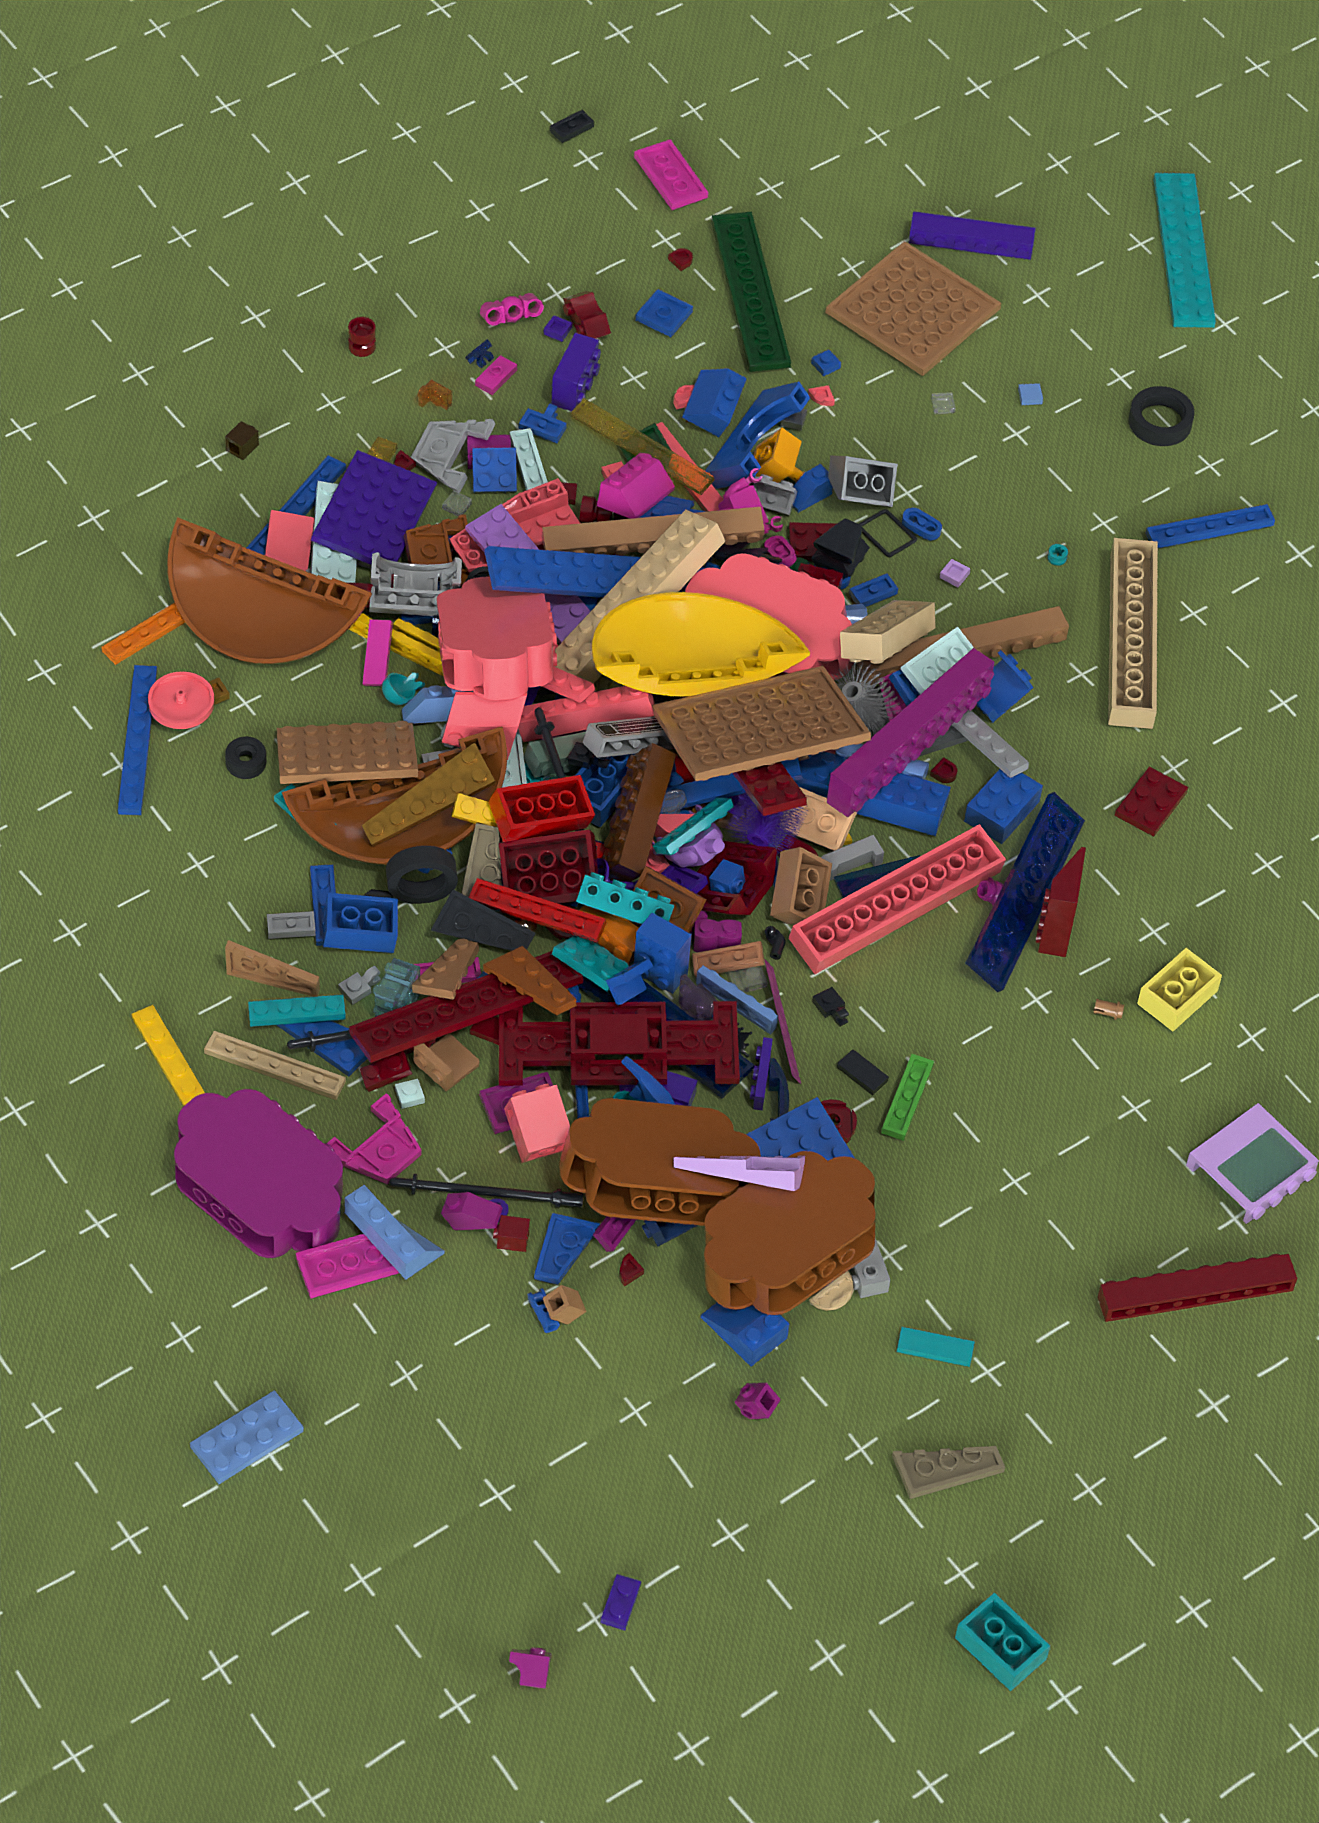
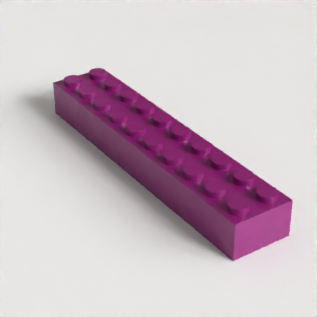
M975 648L971 649L879 730L871 740L862 745L831 773L827 803L846 817H849L854 812H858L869 798L873 799L880 788L887 786L897 773H902L907 764L912 760L915 761L926 747L930 748L936 738L940 735L943 736L954 722L958 723L963 714L968 710L971 711L981 698H986L989 695L991 680L994 676L993 668L995 662Z

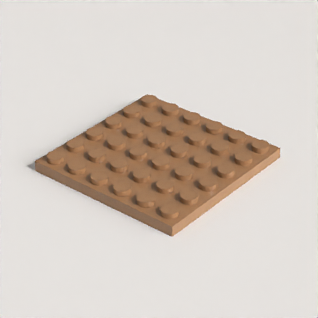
M904 241L826 307L825 313L924 376L1001 309V302Z

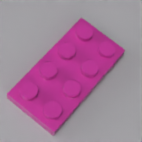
M671 139L634 151V158L671 210L708 198V191Z
M364 1234L296 1253V1260L310 1299L399 1274L394 1266Z

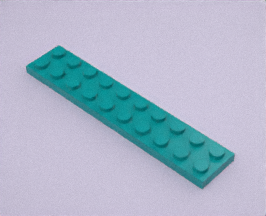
M1154 173L1153 179L1173 327L1215 328L1216 320L1195 173Z

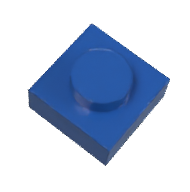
M830 350L812 357L811 364L822 376L841 368V362Z

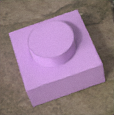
M951 559L940 572V579L958 588L970 574V568Z

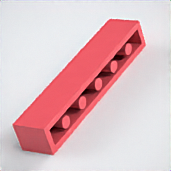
M622 686L593 692L581 703L570 698H562L526 705L522 711L518 730L523 742L543 739L542 735H538L534 731L538 725L534 711L538 707L543 709L547 722H553L555 726L551 731L552 737L587 730L589 723L653 717L652 705H654V698L652 693Z

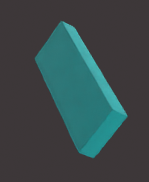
M901 1327L897 1352L970 1367L975 1341Z

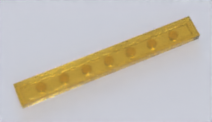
M585 398L571 412L572 418L633 455L637 456L639 453H647L653 458L660 460L671 478L699 495H702L715 480L713 475Z

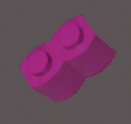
M700 919L695 921L693 951L698 953L741 945L742 923L736 920L717 922L711 919Z

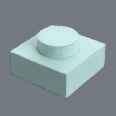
M418 1079L395 1084V1091L402 1109L425 1103V1097Z

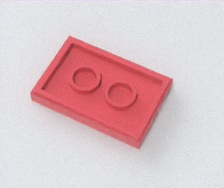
M271 510L265 556L306 571L309 564L314 517Z

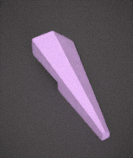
M782 1156L674 1157V1168L790 1191H796L800 1188L805 1164V1156H797V1158Z

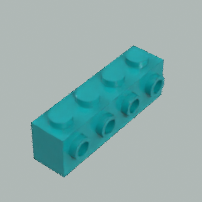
M591 872L590 876L585 874L576 902L639 924H643L651 913L669 922L674 908V904L670 903V898L661 895L653 898L648 896L649 891L635 887L633 891L625 888L627 884L613 879V882L610 883L603 880V875Z

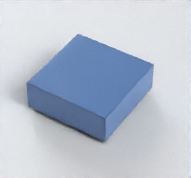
M1019 384L1018 392L1021 405L1042 404L1043 397L1040 384Z

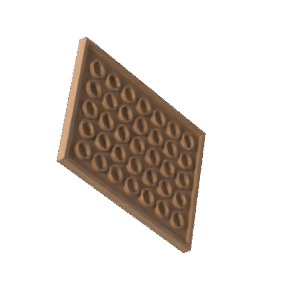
M824 666L652 705L654 716L695 781H705L721 775L726 776L742 770H751L763 765H773L776 762L794 760L797 757L815 755L827 750H837L844 746L858 745L871 740L870 731Z

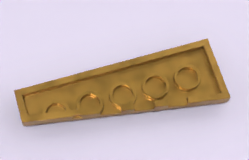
M473 743L365 822L362 827L372 846H377L454 806L458 793L471 797L496 784L476 744Z

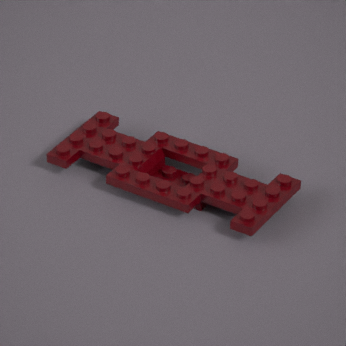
M713 1001V1020L666 1021L665 1002H625L621 1005H617L616 1002H576V1006L570 1009V1022H523V1006L499 1014V1086H523V1066H571V1085H636L639 1082L621 1063L622 1060H595V1054H643V1060L633 1061L648 1071L662 1085L667 1084V1065H715V1084H739L737 1001Z

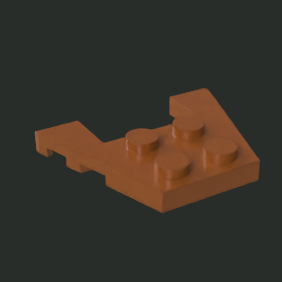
M459 515L458 518L453 520L445 519L441 523L432 526L427 524L406 530L404 540L408 563L432 565L452 562L448 535L454 536L466 528L468 524L466 515ZM461 569L460 587H462L469 573H471L467 569Z

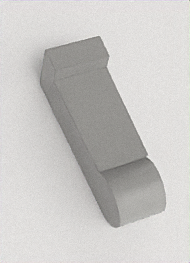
M872 835L825 854L821 858L832 863L830 880H833L837 874L872 862L874 867L883 863L884 851L875 836Z

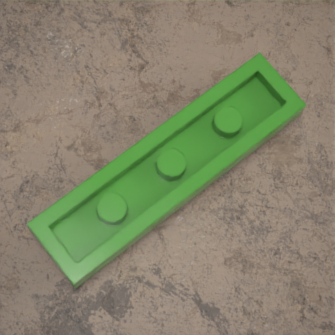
M911 1054L883 1124L882 1134L904 1141L932 1071L933 1060Z

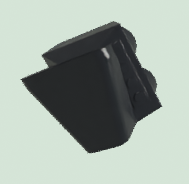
M844 518L818 537L813 543L817 551L811 558L815 566L843 573L842 579L851 577L855 572L856 566L864 560L865 554L870 548L861 538L862 526Z

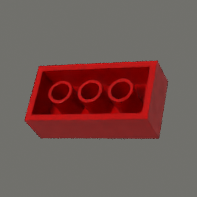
M581 775L497 788L489 800V805L503 842L585 829L595 817Z

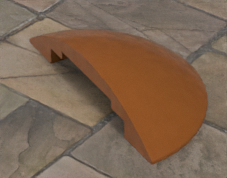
M177 517L168 550V578L173 599L181 616L191 630L207 645L226 656L256 664H276L312 655L327 647L344 634L358 619L372 596L371 592L338 579L332 578L330 580L320 575L317 576L247 549L238 543L222 538L214 531Z
M503 727L458 739L460 748L438 754L439 759L418 764V777L368 779L352 785L350 781L330 787H328L327 781L324 779L284 791L282 795L294 819L312 839L334 853L349 859L366 863L387 864L396 853L410 847L436 846L447 850L472 833L476 825L451 817L454 806L377 846H372L362 825L473 743L476 744L496 784L471 797L489 802L495 790L502 788L507 769V746Z

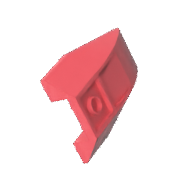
M559 478L521 492L502 504L539 550H543L542 527L580 524L568 505V492ZM465 529L449 539L468 572H472L474 569L482 566L488 567L485 553Z

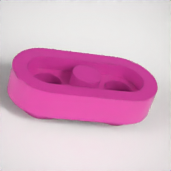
M772 536L765 541L764 546L768 548V555L781 558L782 563L788 567L796 562L795 551L784 537Z

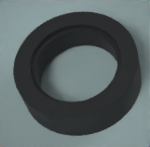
M1165 386L1149 387L1140 391L1134 397L1129 414V426L1139 439L1155 446L1176 445L1185 440L1191 432L1195 414L1194 406L1185 394L1176 389ZM1149 406H1166L1175 410L1180 415L1181 422L1172 427L1155 426L1144 419L1142 411Z
M410 847L396 853L386 865L389 892L396 899L406 903L421 904L441 900L448 896L458 883L455 858L450 852L440 847ZM420 868H432L443 872L438 877L427 881L415 882L401 878L407 872Z

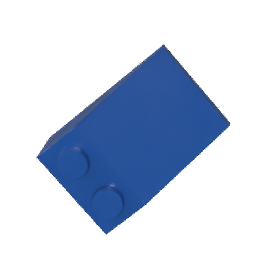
M717 1302L701 1314L700 1317L750 1366L757 1363L788 1337L789 1323L781 1315L762 1313L753 1305L744 1309H729Z

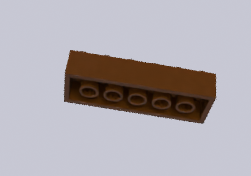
M654 743L631 755L626 763L628 769L621 781V794L615 802V807L617 808L615 815L609 823L611 829L604 841L605 851L601 857L608 862L610 881L614 879L632 882L641 876L646 866L676 757L675 753Z

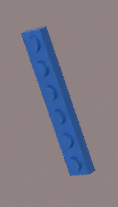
M1268 504L1147 527L1145 534L1149 541H1157L1158 548L1274 526L1275 519Z

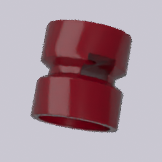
M368 317L352 319L348 325L349 351L355 356L367 357L375 352L376 349L375 323Z
M583 495L579 522L611 521L613 512L598 507V501H596L595 497Z

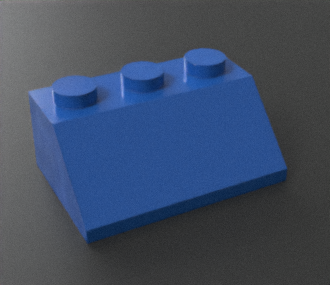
M728 368L701 370L682 418L720 437L731 421L747 378Z

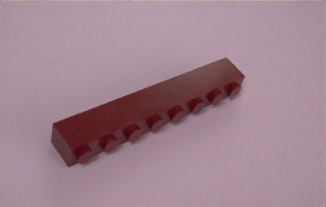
M1272 1254L1269 1257L1259 1259L1253 1257L1240 1262L1228 1261L1216 1266L1204 1265L1197 1269H1180L1173 1273H1156L1149 1277H1132L1118 1282L1108 1281L1100 1285L1098 1300L1105 1322L1290 1292L1294 1290L1297 1276L1289 1254Z

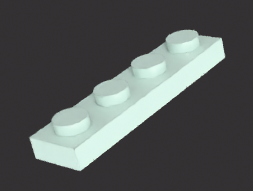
M531 428L510 431V440L513 448H516V459L526 490L547 483Z

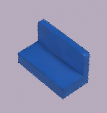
M650 959L632 964L606 980L617 1005L627 1002L646 990L641 974L653 967Z

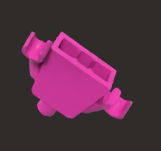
M755 468L750 472L749 477L746 479L743 477L729 486L723 495L724 500L719 503V510L761 507L764 534L769 533V530L780 532L783 525L775 526L774 523L781 521V517L774 516L769 523L754 485H749L750 483H759L763 477L755 479L752 476L753 473L759 470Z

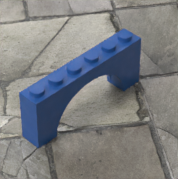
M800 382L766 389L760 393L704 471V475L715 489L728 487L743 477L746 479L755 468L760 470V464L750 451L760 437L784 418L802 411L810 396ZM758 471L753 473L752 476L755 477Z

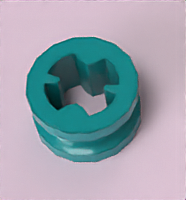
M1061 544L1052 545L1049 548L1048 561L1056 566L1063 565L1067 561L1068 549Z

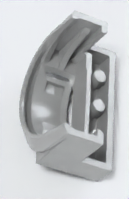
M379 552L372 554L371 584L373 586L371 589L372 596L370 598L369 612L439 616L437 596L446 590L460 588L462 560L455 557L453 562L445 564H409L384 559L380 556ZM392 574L394 575L393 588H391ZM438 577H440V590H439V591H437V590H438Z

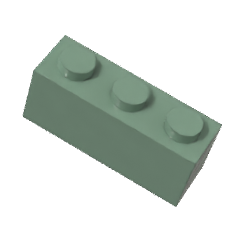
M586 732L553 738L564 772L582 768L568 764L567 757L576 742H583ZM544 740L529 742L524 754V760L533 776L536 778L555 774Z

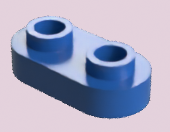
M908 508L903 512L902 524L907 529L926 540H936L940 537L942 525L938 520L917 508Z

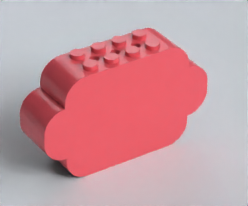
M737 554L728 558L720 569L706 568L698 571L691 578L685 589V592L719 596L754 607L780 621L801 639L810 651V656L772 677L824 666L832 679L835 680L836 678L844 677L854 664V662H850V659L841 658L840 632L852 625L851 621L847 618L844 596L836 586L831 585L824 579L812 578L805 572L793 571L786 565L774 564L764 557L758 558L750 554Z
M489 576L470 579L462 585V588L446 590L437 596L439 615L438 642L444 682L448 687L459 691H474L478 697L487 700H508L521 697V695L528 691V687L542 686L553 679V667L557 666V654L555 653L557 637L550 610V602H546L544 593L492 590Z

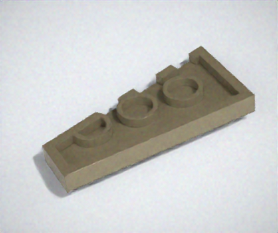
M478 823L475 825L462 894L469 897L477 878L502 886L498 827ZM493 910V911H495V912H497V913L503 915L502 912Z

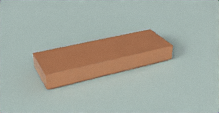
M761 941L692 954L696 978L697 971L703 965L717 973L764 965Z

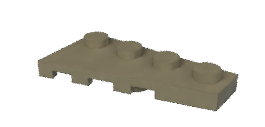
M996 1446L965 1447L963 1450L953 1451L950 1448L934 1452L914 1450V1453H902V1451H893L892 1453L893 1460L910 1499L1005 1471V1465Z

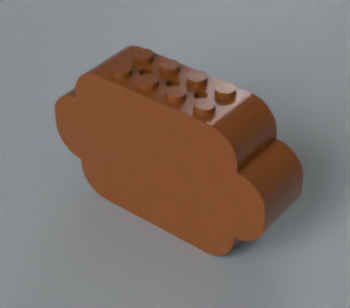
M606 1098L597 1101L592 1106L589 1117L576 1119L570 1125L559 1161V1171L562 1181L571 1189L585 1193L590 1207L602 1215L705 1226V1217L711 1208L721 1199H726L735 1193L739 1187L745 1186L750 1182L674 1168V1157H761L758 1144L748 1135L734 1131L731 1120L718 1110Z
M800 1151L787 1157L797 1158V1156H805L800 1188L796 1191L748 1183L745 1186L739 1187L735 1193L726 1199H721L709 1210L705 1217L706 1248L704 1251L705 1286L708 1293L720 1305L729 1309H744L753 1305L762 1313L780 1315L789 1312L866 1259L875 1247V1179L872 1172L863 1163L852 1157L841 1156L827 1161L818 1153Z

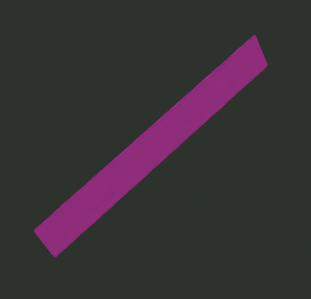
M765 960L791 1073L801 1084L774 969Z

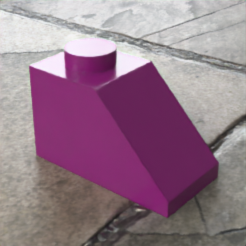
M469 1192L447 1194L441 1215L455 1231L491 1229L497 1227L503 1208L499 1204Z

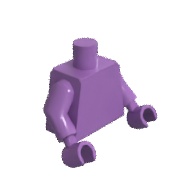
M696 805V811L698 812L702 809L700 805ZM713 822L709 829L699 832L695 835L693 841L679 847L677 853L670 856L665 854V858L684 868L704 865L715 855L722 852L725 847L722 840L723 834ZM657 837V842L661 840L663 837ZM652 842V850H653V853H654L655 855H663V854H656V852H655V850H654V848H653V845H654L655 843Z

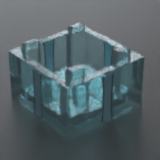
M393 958L391 963L386 964V973L380 985H375L373 989L375 994L373 1013H375V1017L417 1001L420 994L412 992V984L420 977L419 966L397 958Z

